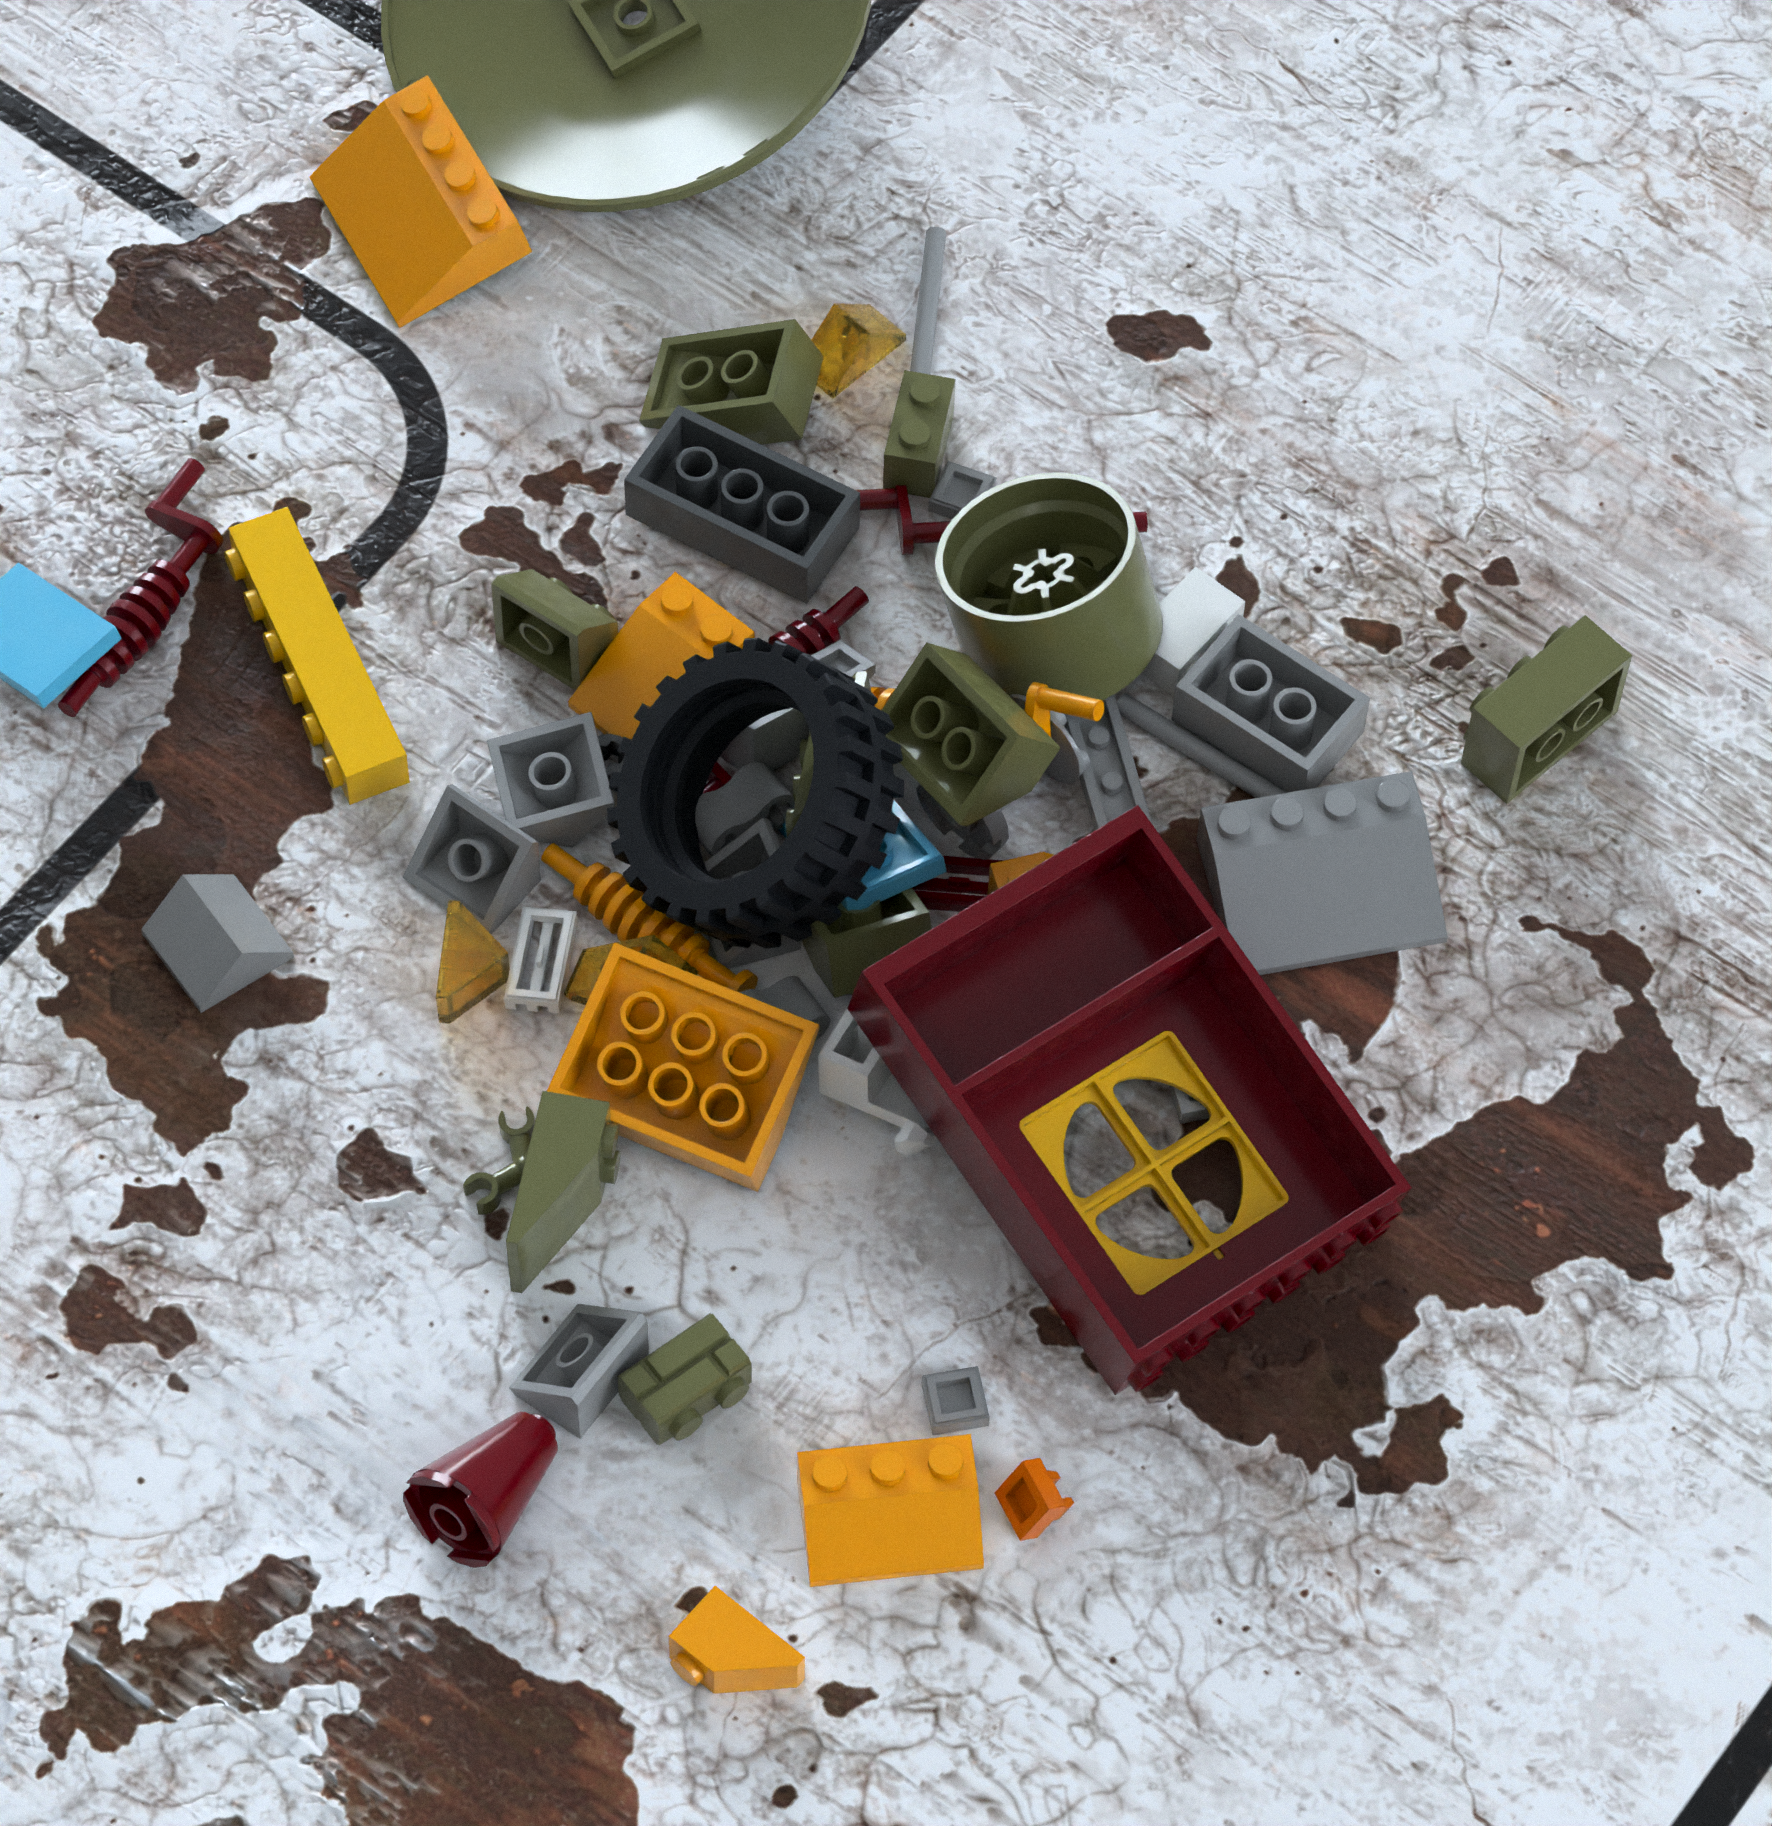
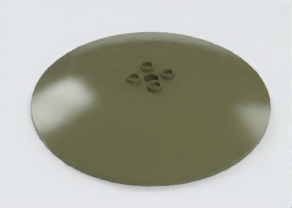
M382 0L381 37L385 62L395 92H399L428 75L501 194L522 202L551 209L578 212H618L671 203L713 189L750 170L794 138L818 114L835 92L849 69L864 35L871 8V0ZM643 11L647 13L645 19L638 24L627 25L623 23L624 18L631 12Z

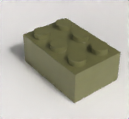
M1586 615L1570 628L1566 625L1561 626L1549 637L1542 651L1533 658L1525 656L1520 659L1510 670L1507 679L1495 689L1491 686L1485 688L1473 700L1469 708L1471 712L1469 727L1463 736L1465 746L1461 764L1508 804L1618 712L1632 655Z

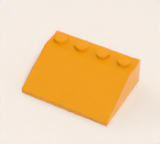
M428 75L383 100L309 176L399 328L532 252L518 220Z
M614 942L547 1092L609 1102L611 1124L619 1125V1136L758 1192L781 1142L820 1026L817 1023Z

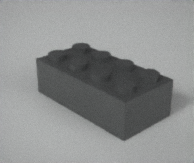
M677 405L624 479L625 513L627 516L806 604L859 529L860 492L680 405Z

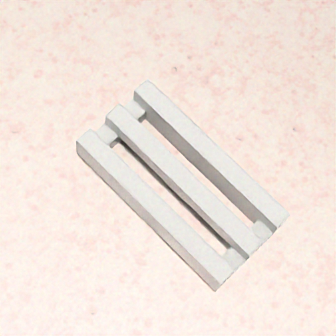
M523 906L504 995L506 1009L517 1010V1005L522 1004L527 1006V1011L538 1012L539 1006L548 1007L549 1013L560 1014L578 926L577 911ZM534 922H543L530 989H521ZM556 923L562 924L550 988L549 992L543 991Z

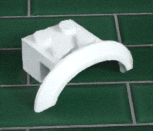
M847 1009L818 1054L819 1093L901 1127L894 1142L896 1151L904 1156L914 1155L936 1144L938 1139Z

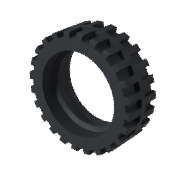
M745 638L743 649L728 641L714 645V657L709 660L695 654L683 662L686 673L677 680L667 675L656 686L661 695L651 707L642 703L634 715V718L640 721V724L633 738L629 739L623 736L617 751L625 755L621 772H611L609 789L617 792V806L607 808L608 825L618 829L620 834L619 839L611 842L614 857L631 865L623 872V877L630 887L644 893L641 897L642 901L649 907L666 914V917L734 946L749 948L752 942L765 949L781 946V935L797 942L812 936L810 924L817 920L827 925L832 924L842 916L837 906L847 896L857 901L865 892L867 887L861 882L862 878L870 866L880 870L887 854L879 851L886 832L896 834L900 818L891 814L893 799L904 797V780L894 775L893 765L902 762L903 756L901 745L886 738L885 735L894 729V725L886 712L874 707L878 699L869 689L856 683L854 678L789 644L775 641L771 645L760 638ZM789 708L796 709L803 713L808 724L814 756L811 787L803 811L789 836L768 859L738 877L724 881L717 880L710 876L703 862L695 822L696 806L700 796L703 794L708 777L723 751L749 725L773 712Z

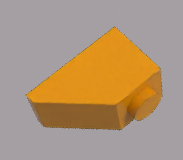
M714 1586L669 1635V1658L671 1659L670 1664L674 1671L690 1685L697 1686L700 1682L714 1694L797 1688L805 1679V1657L717 1586Z

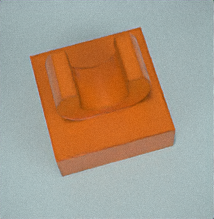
M1040 1458L1022 1461L994 1492L1020 1541L1038 1538L1052 1521L1060 1519L1074 1504L1072 1497L1062 1499L1055 1486L1061 1477L1056 1471H1047Z

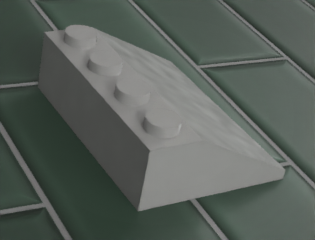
M1412 771L1201 807L1196 841L1216 914L1259 975L1447 942L1448 936L1426 816Z

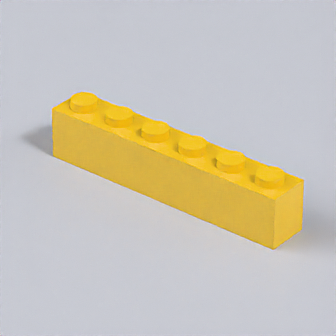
M288 507L229 527L231 549L224 551L227 566L234 581L243 579L248 588V591L243 592L246 606L254 622L259 620L264 622L267 632L263 633L266 649L272 662L282 661L287 673L282 675V679L292 704L295 705L301 702L307 715L302 716V722L311 745L314 747L321 744L327 757L322 758V765L331 787L335 789L341 786L349 805L410 783L407 754Z

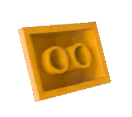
M674 572L637 607L568 700V707L579 715L592 712L595 727L603 734H614L622 738L624 736L632 739L640 724V721L635 719L634 715L642 703L649 707L654 704L661 695L656 686L667 675L677 680L686 673L683 662L695 654L707 660L713 658L714 645L728 641L743 649L744 639L755 638V632L677 572Z

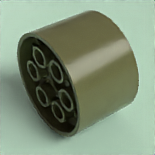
M1060 472L1040 473L1016 478L995 486L973 499L956 514L943 532L935 555V569L963 654L969 655L1009 696L1012 694L1026 696L1029 686L1033 682H1039L1048 685L1052 689L1104 700L1119 692L1136 679L1154 657L1163 631L1161 608L1132 510L1127 501L1109 485L1088 476Z

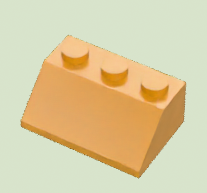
M971 1434L797 1452V1485L810 1587L984 1569L979 1489Z

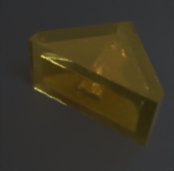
M834 303L811 339L824 356L816 385L834 399L906 341V334L870 304Z
M448 900L436 991L439 1023L450 1024L507 983L510 970L508 952L460 901Z

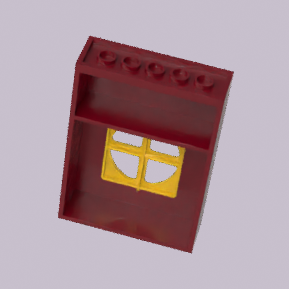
M1139 805L864 969L860 974L847 1008L1114 1395H1117L1129 1386H1132L1135 1392L1143 1390L1164 1374L1162 1368L1168 1365L1176 1356L1184 1363L1203 1351L1210 1344L1207 1339L1217 1333L1221 1327L1227 1333L1235 1331L1255 1316L1253 1310L1267 1298L1273 1304H1276L1301 1286L1299 1280L1310 1273L1313 1268L1318 1275H1321L1341 1262L1346 1257L1344 1251L1349 1249L1358 1240L1363 1246H1366L1378 1239L1391 1228L1389 1223L1404 1211L1400 1203L1412 1188ZM1132 1079L1151 1080L1173 1086L1201 1103L1209 1112V1121L1163 1150L1153 1149L1115 1097L1113 1088L1122 1081ZM1092 1104L1098 1108L1133 1158L1134 1167L1092 1195L1080 1198L1073 1193L1067 1179L1064 1164V1141L1073 1113L1082 1105ZM1226 1140L1232 1144L1238 1158L1242 1181L1241 1199L1233 1224L1225 1232L1216 1234L1207 1228L1172 1177V1169L1215 1141ZM1150 1187L1157 1192L1193 1245V1250L1190 1254L1178 1259L1153 1258L1132 1252L1103 1234L1096 1225V1217L1139 1189Z

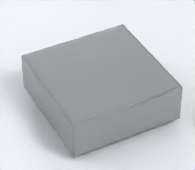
M948 461L929 499L928 511L953 519L969 502L995 487L997 477Z
M978 1366L922 1376L921 1384L932 1435L989 1426L990 1417Z

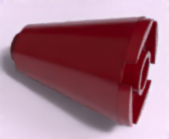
M517 1412L415 1472L407 1481L410 1487L403 1493V1502L410 1519L422 1536L431 1544L440 1538L452 1547L453 1550L447 1557L459 1564L472 1568L487 1566L500 1553L557 1454L558 1445L553 1426L538 1414Z

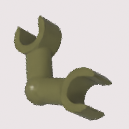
M528 1106L526 1107L527 1122L519 1129H513L507 1125L503 1111L499 1115L500 1134L503 1140L510 1145L512 1163L492 1175L486 1172L472 1174L463 1184L465 1196L471 1195L479 1189L491 1191L488 1196L476 1203L478 1215H486L493 1212L500 1204L501 1195L520 1184L535 1124L534 1114Z

